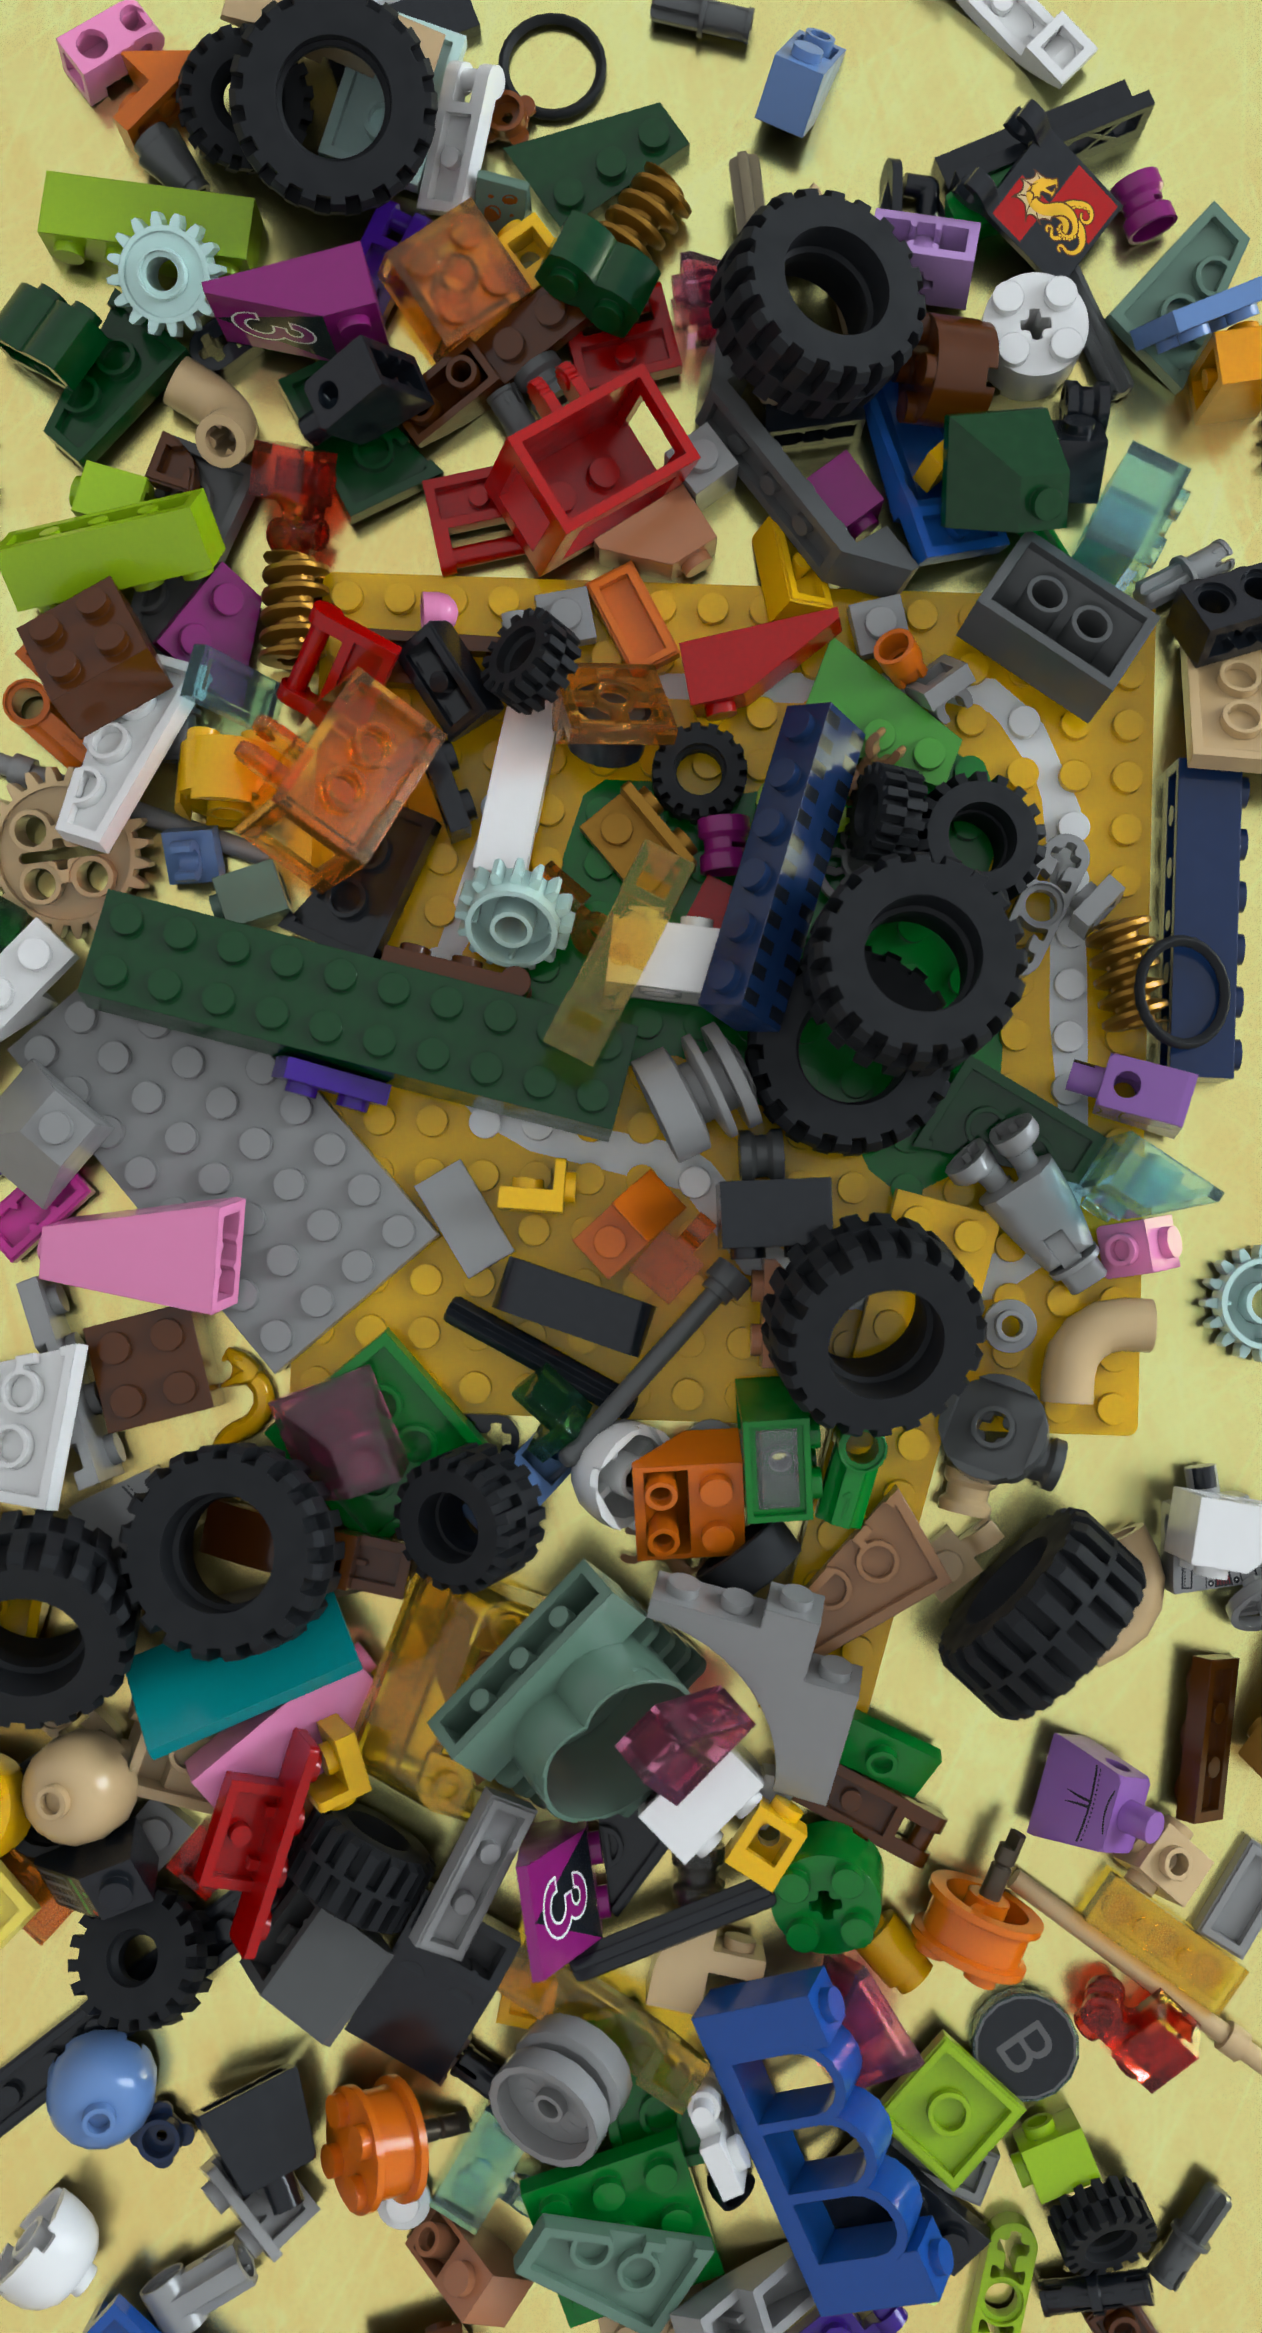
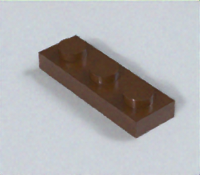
M1224 1654L1192 1656V1666L1186 1677V1689L1189 1693L1186 1720L1180 1732V1741L1183 1746L1181 1770L1174 1789L1177 1800L1176 1819L1192 1824L1223 1819L1240 1658Z

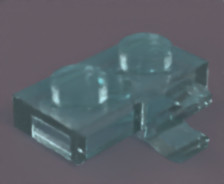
M487 2104L429 2204L431 2208L474 2235L477 2234L497 2198H500L517 2212L529 2218L521 2197L519 2180L531 2176L513 2171L524 2151L503 2132Z

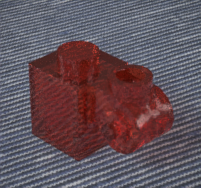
M254 439L249 494L275 500L282 512V517L272 519L267 526L266 540L271 550H292L313 555L326 548L330 538V528L324 520L325 508H331L333 491L336 486L338 453L290 442Z
M1106 1974L1090 1978L1085 1985L1082 2006L1073 2015L1075 2025L1080 2033L1089 2041L1095 2042L1100 2039L1112 2050L1111 2057L1127 2077L1136 2079L1153 2094L1199 2059L1201 2024L1161 1987L1135 2008H1130L1124 2005L1125 1988L1120 1980Z

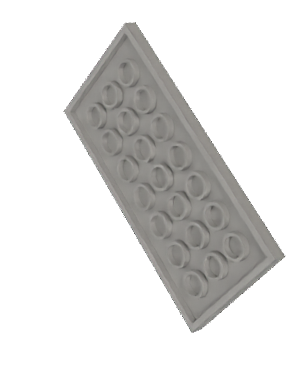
M77 989L7 1049L22 1069L31 1059H36L115 1128L93 1155L138 1209L229 1197L246 1198L238 1303L222 1311L274 1374L280 1373L441 1235L320 1090H318L316 1099L284 1091L287 1081L271 1077L276 1056L88 1008L78 994Z

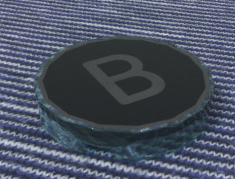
M1009 1988L993 1995L977 2011L973 2021L974 2027L971 2032L970 2053L1022 2102H1037L1054 2095L1071 2079L1079 2059V2036L1067 2010L1052 1995L1042 1991L1039 1993L1035 1990H1026V1988Z

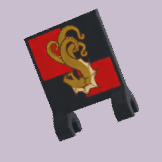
M1030 99L1023 108L1020 106L1015 108L1003 124L1011 136L1028 146L996 187L995 182L985 170L978 167L971 176L967 173L962 177L952 190V194L962 205L983 216L1036 272L1069 277L1123 205L1057 136L1050 126L1044 109L1035 100Z

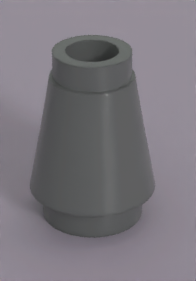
M161 121L149 127L138 138L134 151L140 157L139 165L162 185L209 192L211 186L206 181L178 129H170L165 122Z

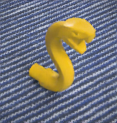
M232 1347L226 1349L222 1357L223 1362L229 1360L231 1363L232 1374L229 1379L221 1384V1388L246 1385L253 1393V1404L245 1416L225 1426L217 1434L212 1445L240 1443L253 1436L267 1424L274 1409L275 1395L273 1386L269 1378L262 1371L260 1363L247 1352Z

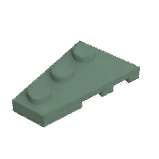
M1215 201L1200 214L1104 319L1107 326L1174 395L1183 389L1190 374L1189 368L1198 349L1202 347L1206 336L1204 335L1179 347L1157 354L1155 345L1136 352L1130 331L1171 311L1228 289L1250 238Z
M542 2213L513 2257L516 2274L638 2333H661L670 2319L669 2314L677 2309L715 2250L712 2239L708 2236Z

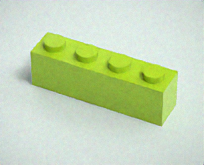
M46 170L37 232L50 255L61 262L80 265L84 263V260L105 263L109 267L118 270V265L107 260L109 253L120 255L122 253L123 247L115 238L116 234L119 232L132 237L135 233L132 228L131 219L135 217L142 219L148 226H151V212L158 211L164 214L168 225L171 217L176 213L186 217V231L195 223L206 229L202 242L217 243L220 250L213 256L215 263L227 267V273L218 276V278L257 268L263 220L255 198ZM171 260L161 265L159 273L171 278H178L177 268Z
M204 488L9 532L0 542V572L18 612L38 608L40 613H45L109 576L112 577L119 589L134 587L136 592L152 590L162 585L165 579L182 576L184 581H195L204 578L214 571L215 565L226 548Z

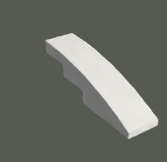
M562 687L556 691L559 698L552 704L545 700V709L540 712H536L533 709L531 715H524L522 712L519 714L508 705L506 707L472 866L474 871L477 867L481 866L491 873L495 859L499 858L504 862L506 868H514L517 858H523L525 870H529L546 785L548 786L566 694V690Z

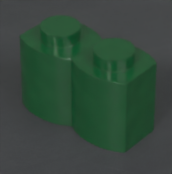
M572 210L557 232L534 277L552 297L571 306L579 307L583 314L597 328L613 336L624 338L640 318L661 272L655 263L644 253L630 245L617 242L611 232L596 219L582 212Z
M20 283L0 312V349L4 354L21 366L35 373H40L50 381L69 391H75L110 340L99 329L102 320L94 311L79 301H75L72 306L69 305L60 294L43 283L38 288L27 283Z

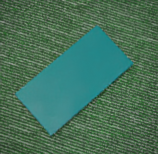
M335 1592L326 1594L324 1599L327 1601L328 1607L319 1619L310 1621L307 1624V1631L294 1640L283 1643L280 1647L259 1655L225 1662L221 1657L212 1661H204L192 1658L191 1649L176 1652L164 1644L135 1655L131 1669L126 1673L146 1748L151 1758L156 1760L363 1670Z

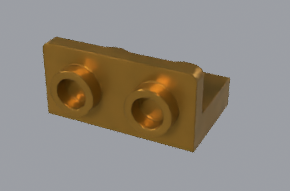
M628 780L620 787L619 795L580 826V832L645 910H649L696 872L697 861L693 855L698 850L681 828L677 827L671 831L659 815L664 812V809L651 791L645 786L637 790Z

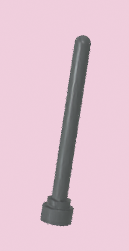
M719 1257L705 1272L708 1278L702 1284L705 1288L704 1291L560 1450L559 1461L562 1465L566 1467L575 1466L588 1444L621 1416L720 1304L726 1306L731 1300L737 1302L749 1289L751 1283L737 1268L722 1257Z

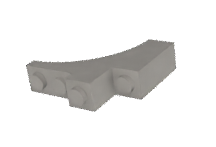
M659 1570L646 1617L668 1624L697 1639L723 1658L739 1674L758 1701L770 1728L776 1760L773 1791L826 1806L858 1703L863 1666L852 1664L837 1655L823 1656L813 1653L821 1626L825 1596L813 1593L807 1587L799 1584L784 1585L771 1581L765 1600L755 1597L748 1591L732 1587L726 1589L701 1582L694 1576L678 1572L672 1574Z

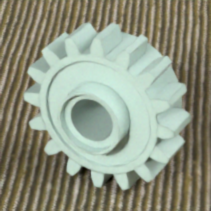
M158 211L151 212V226H148L142 219L136 217L131 219L135 234L131 237L118 232L115 238L123 247L121 255L116 253H109L107 255V260L118 265V274L107 277V284L120 286L123 292L114 300L116 307L125 308L132 306L133 310L128 321L133 325L140 326L149 319L148 333L160 336L165 328V324L171 337L178 338L183 336V324H186L192 331L199 332L203 329L200 320L203 314L215 317L203 292L201 282L216 279L218 276L227 273V267L216 264L213 258L220 250L219 245L214 242H202L206 229L201 225L195 223L186 231V217L176 213L171 217L169 225L164 214ZM171 260L177 268L178 278L176 284L170 290L165 291L159 283L158 271L164 262Z
M500 858L495 859L491 873L481 866L477 867L473 879L464 881L455 910V917L461 919L458 928L459 936H467L470 942L469 950L472 953L477 952L489 964L494 963L507 968L511 966L528 967L530 970L536 968V964L543 960L549 963L553 962L557 949L565 950L568 945L576 914L570 911L573 901L572 894H559L563 880L560 877H555L548 881L544 879L545 866L542 864L535 867L532 872L525 870L523 858H517L514 868H506V865Z
M1253 1245L1251 1257L1244 1248H1237L1232 1250L1234 1264L1226 1260H1217L1214 1263L1220 1276L1218 1279H1203L1202 1284L1213 1291L1211 1298L1199 1300V1306L1212 1309L1213 1315L1202 1323L1204 1328L1220 1329L1221 1332L1214 1341L1217 1346L1225 1347L1234 1342L1232 1356L1245 1359L1252 1349L1254 1361L1262 1362V1317H1258L1252 1308V1299L1255 1293L1262 1289V1245Z

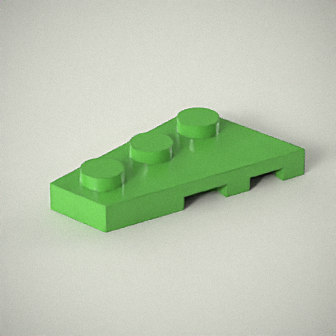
M833 638L828 644L806 704L831 702L866 734L858 763L866 755L865 743L868 737L880 727H884L886 733L879 740L880 751L877 755L879 758L885 754L891 755L898 747L904 745L907 750L904 756L894 764L895 766L919 771V774H923L925 778L923 785H926L931 790L943 781L947 783L962 739L840 641Z

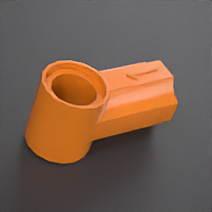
M27 678L16 680L10 684L3 694L2 701L4 712L8 718L67 769L68 767H82L87 752L86 747L82 744L84 738L79 739L51 703L43 684L34 679ZM30 697H42L44 704L41 713L35 718L23 719L21 710L24 702Z

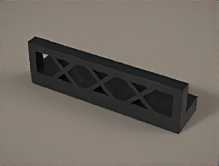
M1124 79L1046 111L1052 130L1082 161L1140 137L1155 102L1150 90L1132 96ZM1003 129L935 157L932 169L943 195L946 197L965 174L968 173L971 176L978 167H981L989 175L1012 167L1028 145L1016 140L1006 129Z

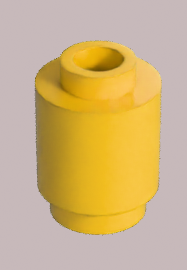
M892 1909L881 1912L880 1921L871 1943L864 1948L855 1949L888 1988L895 1987L901 1994H907L918 1987L926 1979L933 1967L932 1962L917 1951L914 1946L917 1940L916 1937Z

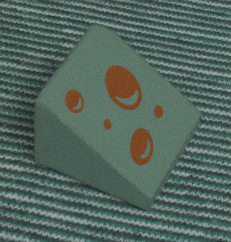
M479 170L476 178L473 215L474 230L477 233L496 237L499 231L509 222L515 219L522 221L530 215L532 210L530 184L528 181L486 170Z

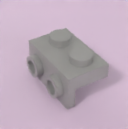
M215 2155L211 2156L199 2168L209 2180L201 2187V2190L221 2215L228 2208L231 2209L242 2224L234 2233L254 2259L263 2252L275 2263L283 2255L280 2248L321 2210L299 2180L298 2183L305 2200L285 2213L274 2215L264 2188L247 2196L238 2193Z

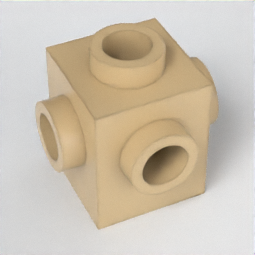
M1168 1814L1164 1816V1828L1161 1836L1155 1843L1148 1844L1136 1838L1133 1849L1129 1854L1112 1853L1111 1855L1128 1870L1124 1875V1879L1138 1891L1150 1898L1156 1894L1181 1907L1186 1906L1214 1864L1207 1855L1190 1841L1194 1833L1182 1822Z

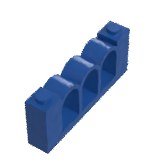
M824 1965L712 1988L691 2018L692 2023L820 2316L825 2317L940 2302L949 2276L954 2268L951 2246L945 2238H942L933 2215L919 2217L923 2199L920 2185L911 2171L897 2159L886 2155L893 2133L890 2117L880 2100L866 2089L855 2085L860 2076L863 2062L860 2048L851 2032L842 2025L846 2016L844 2000L840 1990L833 1986ZM789 2054H802L815 2059L825 2067L833 2082L776 2093L762 2059ZM820 2125L835 2126L853 2136L858 2141L863 2152L805 2161L792 2130ZM849 2196L866 2197L876 2201L886 2209L893 2221L835 2229L823 2200Z

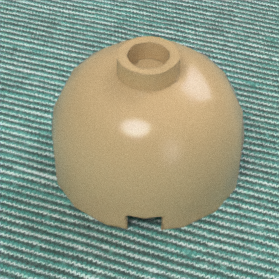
M81 1728L54 1738L31 1758L22 1780L21 1802L26 1818L39 1834L57 1844L79 1846L105 1838L128 1820L137 1801L138 1778L135 1768L129 1770L126 1760L121 1755L126 1750L119 1741L102 1731Z

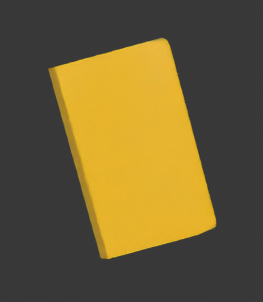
M769 515L753 535L752 545L770 622L834 608L828 583L821 581Z

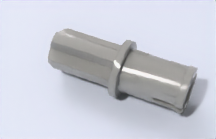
M1216 539L1210 545L1186 557L1182 555L1175 556L1169 561V566L1138 581L1133 591V598L1148 609L1153 610L1174 599L1179 585L1186 584L1194 579H1204L1231 571L1234 568L1235 559L1230 558L1224 562L1221 559L1232 555L1233 551L1226 541Z

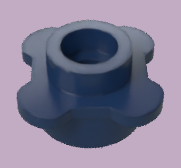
M161 2100L154 2103L151 2114L148 2116L145 2124L130 2137V2142L138 2148L140 2155L146 2161L152 2163L157 2168H167L172 2164L178 2150L182 2146H188L192 2143L195 2137V2128L192 2123L183 2122L173 2112V2105L170 2102ZM158 2131H166L167 2137L164 2139L159 2138Z

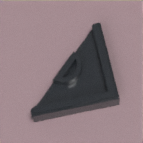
M638 1809L629 1818L616 1814L603 1820L598 1819L611 1913L616 1917H619L668 1850V1847L638 1817Z

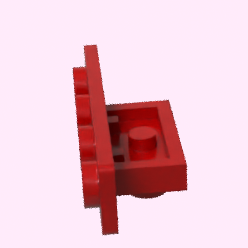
M294 1728L278 1778L226 1771L193 1875L198 1886L242 1891L229 1933L242 1959L254 1960L260 1941H264L270 1932L272 1921L271 1906L276 1890L280 1889L286 1881L288 1874V1852L293 1837L301 1832L304 1824V1802L310 1783H314L317 1780L321 1770L322 1755L320 1747L306 1729Z

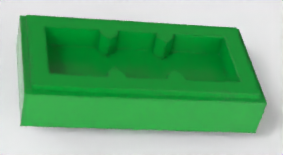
M855 1709L839 1763L915 1798L941 1764L942 1756L941 1749Z

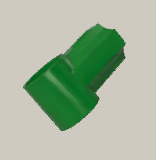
M836 1425L833 1431L834 1446L822 1484L823 1498L818 1499L814 1515L831 1525L846 1529H861L878 1468L883 1464L887 1456L888 1445L885 1436L874 1437L873 1444L869 1450L862 1454H852L846 1450V1443L851 1436L842 1434Z

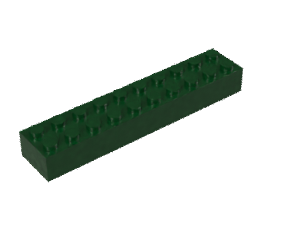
M111 889L107 891L77 989L86 1006L91 1009L273 1056L294 1057L386 1083L404 1090L609 1142L639 1028L635 1025Z

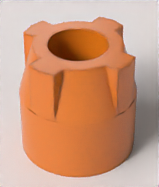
M902 628L893 629L883 634L877 640L873 651L874 657L883 672L890 677L897 688L905 689L907 684H911L919 678L924 679L928 669L923 662L922 651L910 631Z

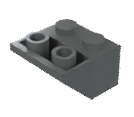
M294 1884L273 1913L270 1932L264 1941H260L255 1959L241 1958L239 1962L263 1999L319 2043L331 2047L395 1954L380 1933L360 1929L334 1917L308 1899Z

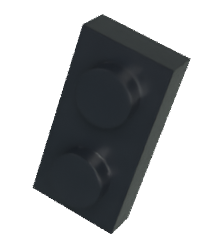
M435 725L414 732L416 749L451 844L471 838L470 821L478 819L468 788L459 791L452 774L453 771L460 769L452 743L449 739L440 741Z

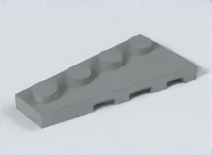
M34 1276L16 1284L32 1339L39 1353L60 1349L59 1347L70 1344H84L78 1332H71L65 1313L70 1310L69 1302L65 1291L59 1283L39 1279V1276ZM85 1368L70 1448L73 1447L80 1456L83 1469L73 1473L79 1491L125 1473L122 1462L126 1461V1453L120 1437L116 1432L108 1434L96 1382H90Z

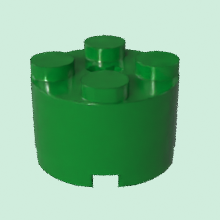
M836 1821L807 1824L808 1837L774 1889L777 1904L771 1910L775 1922L786 1936L788 1945L800 1953L812 1951L820 1954H840L864 1948L871 1943L881 1916L884 1864L880 1852L869 1839L866 1842L860 1836L853 1833V1827Z

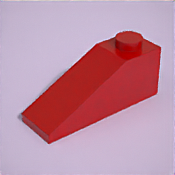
M838 607L679 643L690 704L696 717L706 716L708 721L724 720L737 715V708L752 704L842 632Z

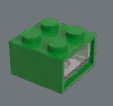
M780 1376L735 1379L737 1428L743 1461L744 1506L747 1524L814 1520L813 1499L823 1498L820 1465L817 1466L816 1449L821 1448L820 1424L813 1420L809 1412H803L798 1407Z

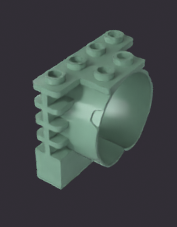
M583 1558L426 1723L453 1761L489 1782L495 1778L502 1786L512 1788L516 1794L523 1798H530L533 1804L542 1809L547 1808L550 1814L559 1819L577 1823V1821L603 1820L616 1814L629 1818L700 1743V1736L694 1730L696 1724L692 1702L694 1699L688 1689L704 1673L707 1663L686 1637L676 1632L668 1624L647 1618L648 1609H645L633 1597L628 1596L615 1581Z

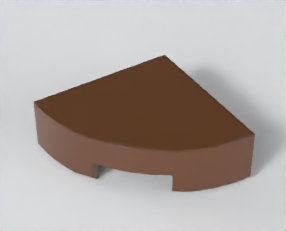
M162 431L144 477L149 479L153 488L172 494L200 489V473L194 457L179 439L168 432Z

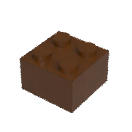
M111 576L16 628L51 703L79 739L84 738L174 687L137 614Z
M166 1307L83 1328L86 1344L89 1345L88 1352L108 1434L226 1404L203 1313Z

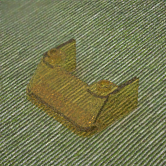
M415 1573L353 1729L367 1774L432 1812L468 1822L483 1791L473 1788V1779L469 1769L453 1761L448 1754L442 1753L444 1747L426 1722L469 1679L481 1650L493 1653L546 1597L499 1581L473 1594L470 1591L463 1595L452 1594L450 1587L441 1591L432 1586L431 1577L423 1580Z

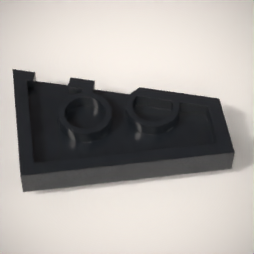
M389 801L348 846V854L327 877L322 875L311 887L310 891L312 894L294 914L289 912L277 926L286 932L311 942L381 959L384 946L388 944L442 825L436 819Z
M854 2138L837 2156L863 2152V2149ZM890 2144L886 2155L897 2159L908 2168L920 2185L923 2203L919 2217L933 2215L942 2238H945L951 2246L954 2258V2268L951 2275L955 2276L991 2242L990 2227L952 2195L939 2188L921 2169ZM849 2196L823 2200L833 2225L840 2228L893 2221L886 2209L876 2201L866 2197Z

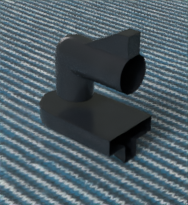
M888 158L881 174L880 203L878 208L902 211V198L916 199L917 214L945 217V209L940 201L939 182L936 178L929 175L907 172L903 176L902 161L896 158Z

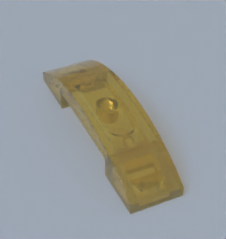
M647 839L644 840L620 887V893L598 937L543 1039L544 1042L591 1066L595 1065L633 994L696 864Z
M526 1939L497 1989L499 1993L541 2021L545 2015L562 2013L580 2017L601 2029L620 2049L629 2065L630 2073L637 2077L635 2084L680 2115H683L692 2100L691 2096L697 2092L711 2068L710 2062L682 2037L604 1981L595 1977L585 1982H578L571 1971L569 1963L545 1981L532 1983Z

